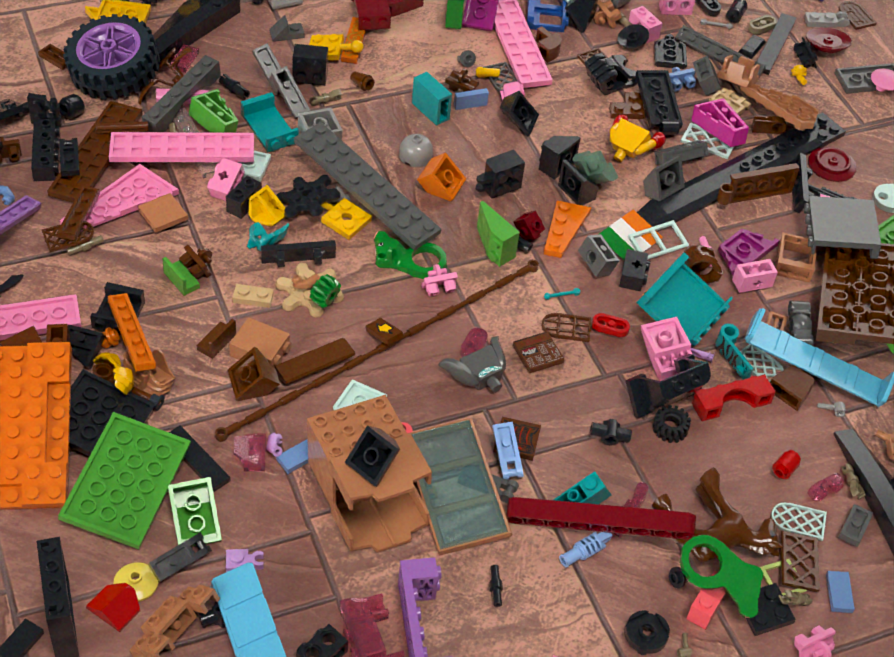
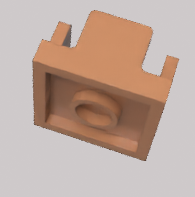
M733 55L725 57L722 69L717 75L718 78L747 88L758 82L760 65H755V60L743 56L739 57L738 63L732 61Z

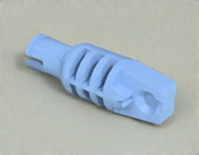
M594 532L576 542L571 550L559 556L561 564L564 567H568L579 559L586 560L606 548L605 543L610 541L613 535L608 532H601L599 534Z

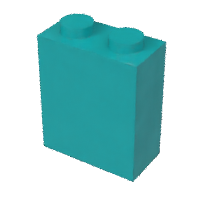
M428 72L414 77L412 104L436 126L450 120L452 93Z

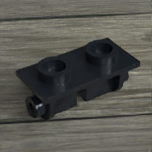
M801 37L802 42L795 43L793 50L804 67L809 68L811 65H814L817 68L816 61H818L816 53L811 51L810 43Z

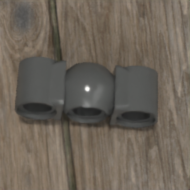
M790 300L788 316L791 336L813 346L812 320L809 318L811 315L810 302Z

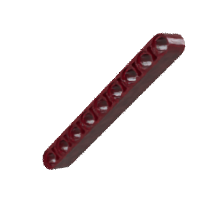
M521 497L509 498L506 512L508 522L512 524L690 540L692 537H695L696 515L689 512Z

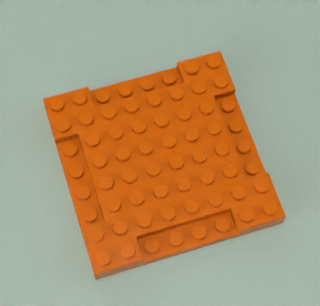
M70 342L27 343V346H0V510L62 508L68 498L72 346Z

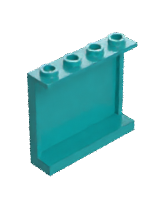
M683 253L636 303L656 322L677 317L691 345L696 346L702 339L700 335L704 336L712 328L709 325L711 323L714 325L721 318L720 312L724 314L729 309L730 305L728 303L733 297L724 301L685 264L689 256Z

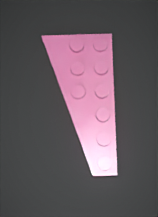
M139 164L100 192L86 221L95 227L138 210L139 205L168 193L176 196L179 194V189Z

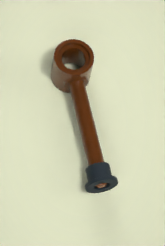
M98 363L93 367V374L115 384L113 368L110 364ZM133 387L131 390L132 393L155 404L154 409L157 411L164 403L165 397L163 395H151L136 387Z

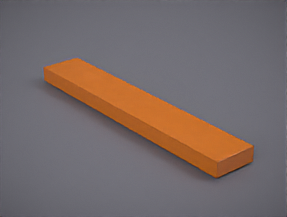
M128 294L109 295V306L135 371L156 369V362Z

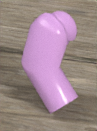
M272 433L268 436L266 449L278 457L282 454V448L278 445L282 443L280 439L283 438L281 434Z

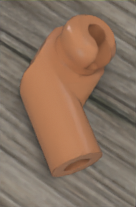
M314 274L305 280L300 275H296L292 278L293 286L297 289H310L316 283V280L320 279V276Z

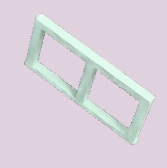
M674 220L628 235L635 250L643 252L634 238L648 233L652 234L662 251L648 255L647 260L689 246ZM672 226L683 244L666 249L656 231Z

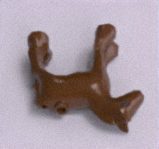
M713 467L701 476L700 485L695 490L717 520L708 530L695 529V536H712L723 542L730 550L735 547H743L761 555L771 554L779 556L778 549L783 548V545L778 543L774 519H765L758 531L752 530L744 521L742 514L733 508L721 494L720 474L717 469ZM668 494L658 497L653 502L652 508L673 511L672 502ZM673 539L678 544H685L688 541L684 539ZM696 547L691 550V553L700 562L718 559L714 551L707 547Z

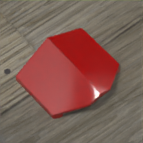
M127 583L106 585L86 605V609L119 632L140 612L136 591Z

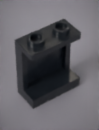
M107 282L104 287L105 297L98 311L90 316L92 328L100 331H105L106 328L110 327L121 335L109 306L108 296L127 293L138 319L145 304L144 290Z

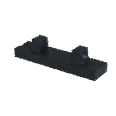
M799 153L790 163H797L799 166L792 189L793 211L800 213L805 203H808L809 196H814L808 189V179L813 175V172L807 167L806 155Z
M335 240L261 246L262 264L277 263L278 267H285V262L314 260L316 265L322 264V259L336 258Z

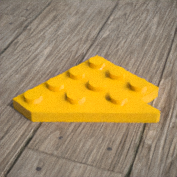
M102 0L99 8L85 6V13L95 20L101 19L100 16L103 15L111 17L112 14H117L118 17H122L124 14L128 15L130 19L136 17L139 22L143 21L146 23L151 12L150 4L122 0Z

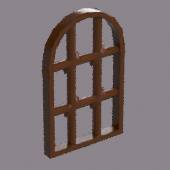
M551 313L542 320L541 326L544 332L548 330L556 331V334L548 331L551 337L582 342L590 341L591 317ZM550 317H558V319H556V320L548 319V318H550ZM561 317L573 319V321H561L560 319ZM576 319L589 321V324L576 323ZM544 321L557 323V327L544 326ZM560 324L573 325V329H562ZM576 327H588V332L577 331ZM559 332L572 333V336L559 335ZM575 334L588 335V338L575 337Z

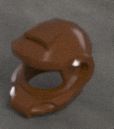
M692 245L683 251V253L689 256L685 264L706 284L720 280L723 271L718 261L714 258L715 254L712 248L703 245ZM710 265L713 266L708 274L700 275V271L705 270Z

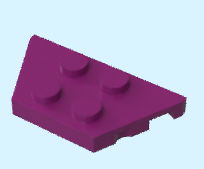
M740 229L720 244L718 251L731 274L734 275L738 264L760 260L777 247L780 240L774 238V241L764 239L762 234Z

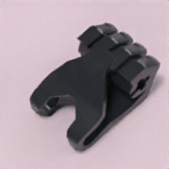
M598 53L584 62L587 75L603 95L611 94L623 88L634 87L638 84L635 75L637 71L625 67L628 60L624 55H612L610 58H605L602 53Z

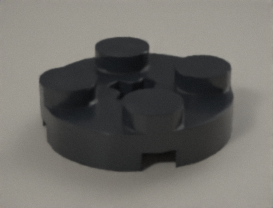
M646 610L632 614L624 630L627 642L640 655L661 651L666 646L670 633L669 625L661 615L657 613L654 615ZM643 629L651 630V635H645Z

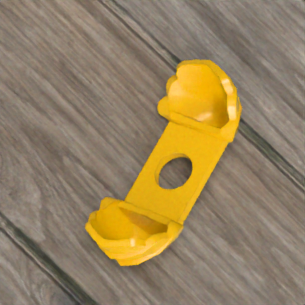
M106 352L96 356L93 360L95 364L107 363L112 366L115 373V387L126 395L131 392L134 387L133 372L131 369L121 366L118 355Z

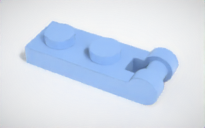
M513 421L492 425L502 478L509 480V477H524ZM514 463L515 468L508 469L507 464Z

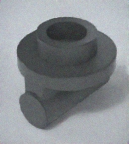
M465 50L460 56H457V60L463 66L470 67L475 63L476 56L474 52Z

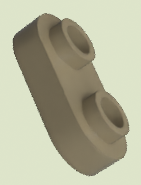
M764 15L749 22L748 30L755 35L772 30L776 26L777 19L771 15Z

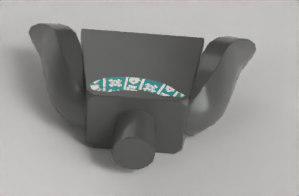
M494 336L491 338L489 346L462 357L459 361L445 358L438 365L462 384L474 386L477 390L489 386L493 392H497L502 388L500 380L506 369V358L499 342V336Z

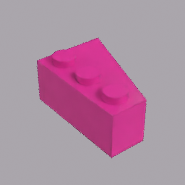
M724 98L694 105L692 122L730 147L746 143L749 127Z

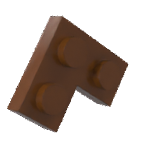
M625 92V103L610 102L611 118L615 119L618 115H626L628 119L644 120L645 114L640 92Z

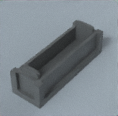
M696 140L654 151L656 165H661L678 155L681 156L682 161L697 157L704 159V156L709 155L707 141Z

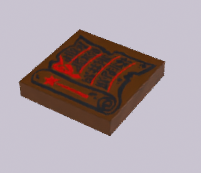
M502 416L501 423L513 421L520 458L533 461L541 425ZM496 443L493 452H497Z

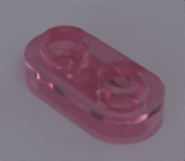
M473 328L469 331L461 345L460 354L462 357L484 348L488 337L484 329Z
M834 473L815 483L808 490L807 494L812 500L821 501L829 493L840 491L844 486V479L839 473Z

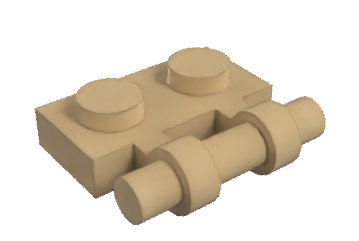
M723 88L722 91L716 92L709 98V101L724 98L738 115L742 114L745 108L749 109L751 107V103L746 98L739 97L731 89Z

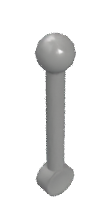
M701 19L700 22L701 25L709 24L727 27L728 29L733 28L732 23H717L707 21L706 19Z

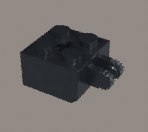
M514 149L488 158L486 160L485 173L477 176L476 181L478 184H476L475 189L477 192L486 191L491 199L520 189L522 187L525 167L524 160Z

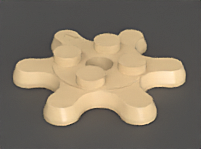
M299 263L296 267V273L302 279L306 280L316 274L314 271L309 270L306 263ZM326 269L318 274L320 277L328 274L336 278V273L333 269ZM280 277L277 279L275 287L278 290L288 292L290 295L282 303V308L285 311H293L298 306H305L309 309L312 317L317 318L323 315V308L315 304L310 298V290L295 288L292 278ZM341 290L337 295L338 297L334 299V302L338 303L344 299Z

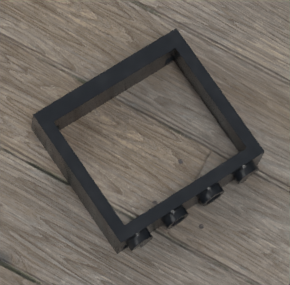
M60 537L38 540L36 542L46 621L55 657H80L70 583Z

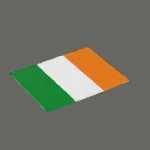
M633 209L599 234L603 236L611 249L625 260L627 249L635 250L628 235L651 228L652 226ZM656 231V233H657V235L659 236V238L662 239L663 236H661V235ZM651 233L634 238L643 252L656 243Z

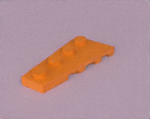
M557 200L544 255L562 258L573 237L578 233L580 226L583 225L586 217L591 213V207Z

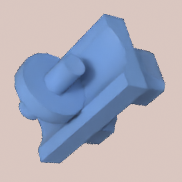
M678 67L672 68V73H669L674 92L680 91L684 85L688 88L695 87L696 79L694 78L695 70L693 68L682 71Z

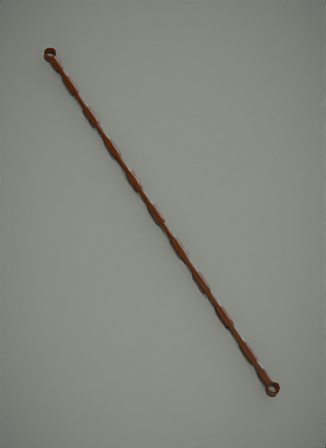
M533 259L529 260L528 265L517 270L516 273L498 280L494 285L485 290L472 294L461 303L446 308L437 313L435 317L409 328L407 332L403 333L404 337L402 339L408 336L411 337L435 321L442 320L455 313L459 308L472 304L494 289L507 285L518 276L521 277L529 272H537L539 262ZM398 341L389 346L382 343L376 346L374 350L357 356L346 362L344 366L313 380L311 384L298 391L294 390L281 397L274 404L246 416L244 420L235 422L226 428H217L215 430L216 440L219 442L226 441L228 435L241 429L243 425L260 419L267 412L295 400L302 393L314 387H319L339 373L350 370L374 354L381 353L396 345Z

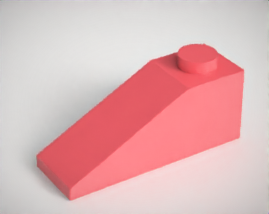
M714 571L711 576L716 575L718 572ZM724 586L702 588L691 605L687 620L706 630L727 595Z

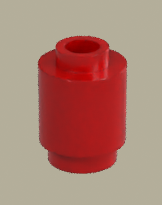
M793 450L784 452L772 466L774 474L778 478L788 479L799 467L801 458Z

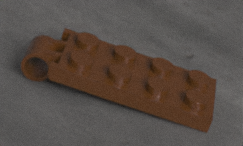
M795 163L731 174V182L720 185L716 200L721 205H728L791 193L799 166Z

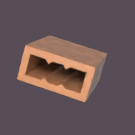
M248 317L229 343L230 356L239 360L253 347H256L275 368L276 365L281 363L284 354L290 351L292 343L290 342L289 333Z

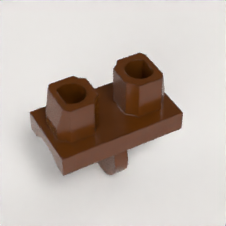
M462 69L461 72L453 70L450 76L445 79V83L449 84V89L452 91L461 89L465 92L475 90L479 85V80L468 76L467 69Z
M0 137V141L3 143V148L0 151V163L3 158H10L12 161L19 160L20 156H22L19 139L4 141V137Z
M186 245L184 247L186 253L179 258L182 264L187 268L195 263L188 270L196 279L203 274L207 278L212 274L207 269L205 263L210 264L212 262V252L207 248L203 250L199 248L197 255L189 245Z

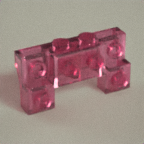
M382 593L365 598L340 600V610L346 624V629H343V633L352 646L350 648L351 657H405L403 650L386 655V648L376 622L386 620L389 617L388 608L385 609Z

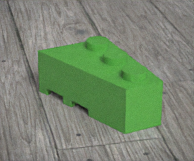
M218 89L191 97L189 115L210 133H236L238 119L231 108L226 106V101L220 97Z

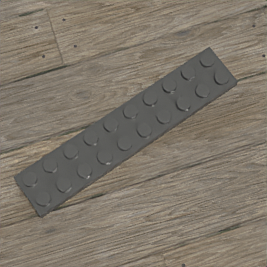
M322 122L294 137L295 144L414 251L441 234V228Z

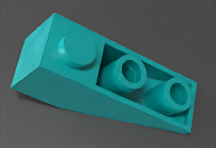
M594 471L553 500L600 504L612 496V494Z

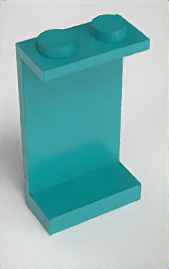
M272 92L241 101V115L267 153L295 144L294 137L299 135V129H291L275 107V96Z

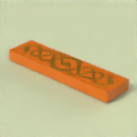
M352 17L345 44H350L355 40L363 43L366 30H358V17ZM343 50L341 62L357 64L360 53H354L352 50Z

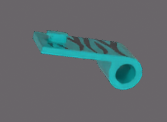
M727 323L721 327L715 345L741 379H748L754 368L735 346L739 336V329L735 325Z

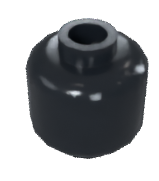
M76 94L63 97L59 101V112L67 119L80 116L84 112V101Z

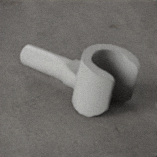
M841 401L836 402L834 405L818 403V408L835 410L837 417L845 416V404Z

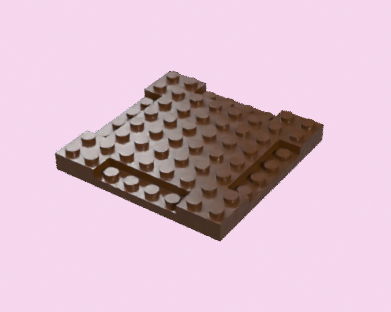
M881 243L878 259L870 258L869 249L826 246L816 341L844 345H855V340L894 344V244Z

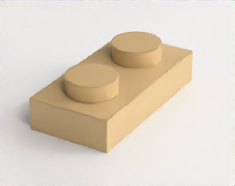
M236 284L232 298L233 303L270 308L274 289Z

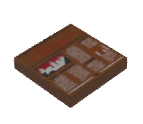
M548 331L513 341V347L529 374L564 363V357Z

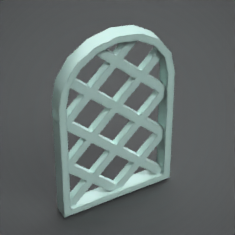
M751 344L740 351L745 358V353L752 354V358L746 359L747 361H753L751 366L754 368L752 372L754 376L765 374L766 377H774L777 375L775 370H780L781 372L784 370L778 361ZM755 354H761L762 359L755 358ZM756 361H761L763 366H757ZM765 362H771L772 367L765 366ZM757 368L763 369L764 373H757ZM766 369H772L773 374H768Z
M786 502L779 503L773 508L771 518L774 519L779 530L815 537L823 541L827 512ZM782 507L785 511L779 513L777 508ZM794 509L799 513L795 517L790 512ZM786 513L791 517L787 521L782 517ZM810 513L813 518L808 520L804 515ZM802 517L805 523L800 524L796 519ZM780 518L783 523L778 524L775 519ZM815 520L820 525L816 528L811 524ZM792 521H794L797 525V527L793 529L788 524ZM807 524L812 529L808 532L803 528ZM822 528L821 535H820L817 530H819V529Z

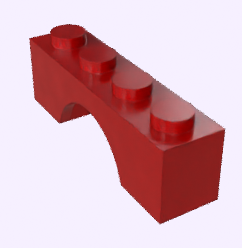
M765 374L752 376L748 379L735 380L732 383L700 389L695 392L692 405L701 421L720 417L723 404L731 400L743 401L753 408L771 404L775 390Z

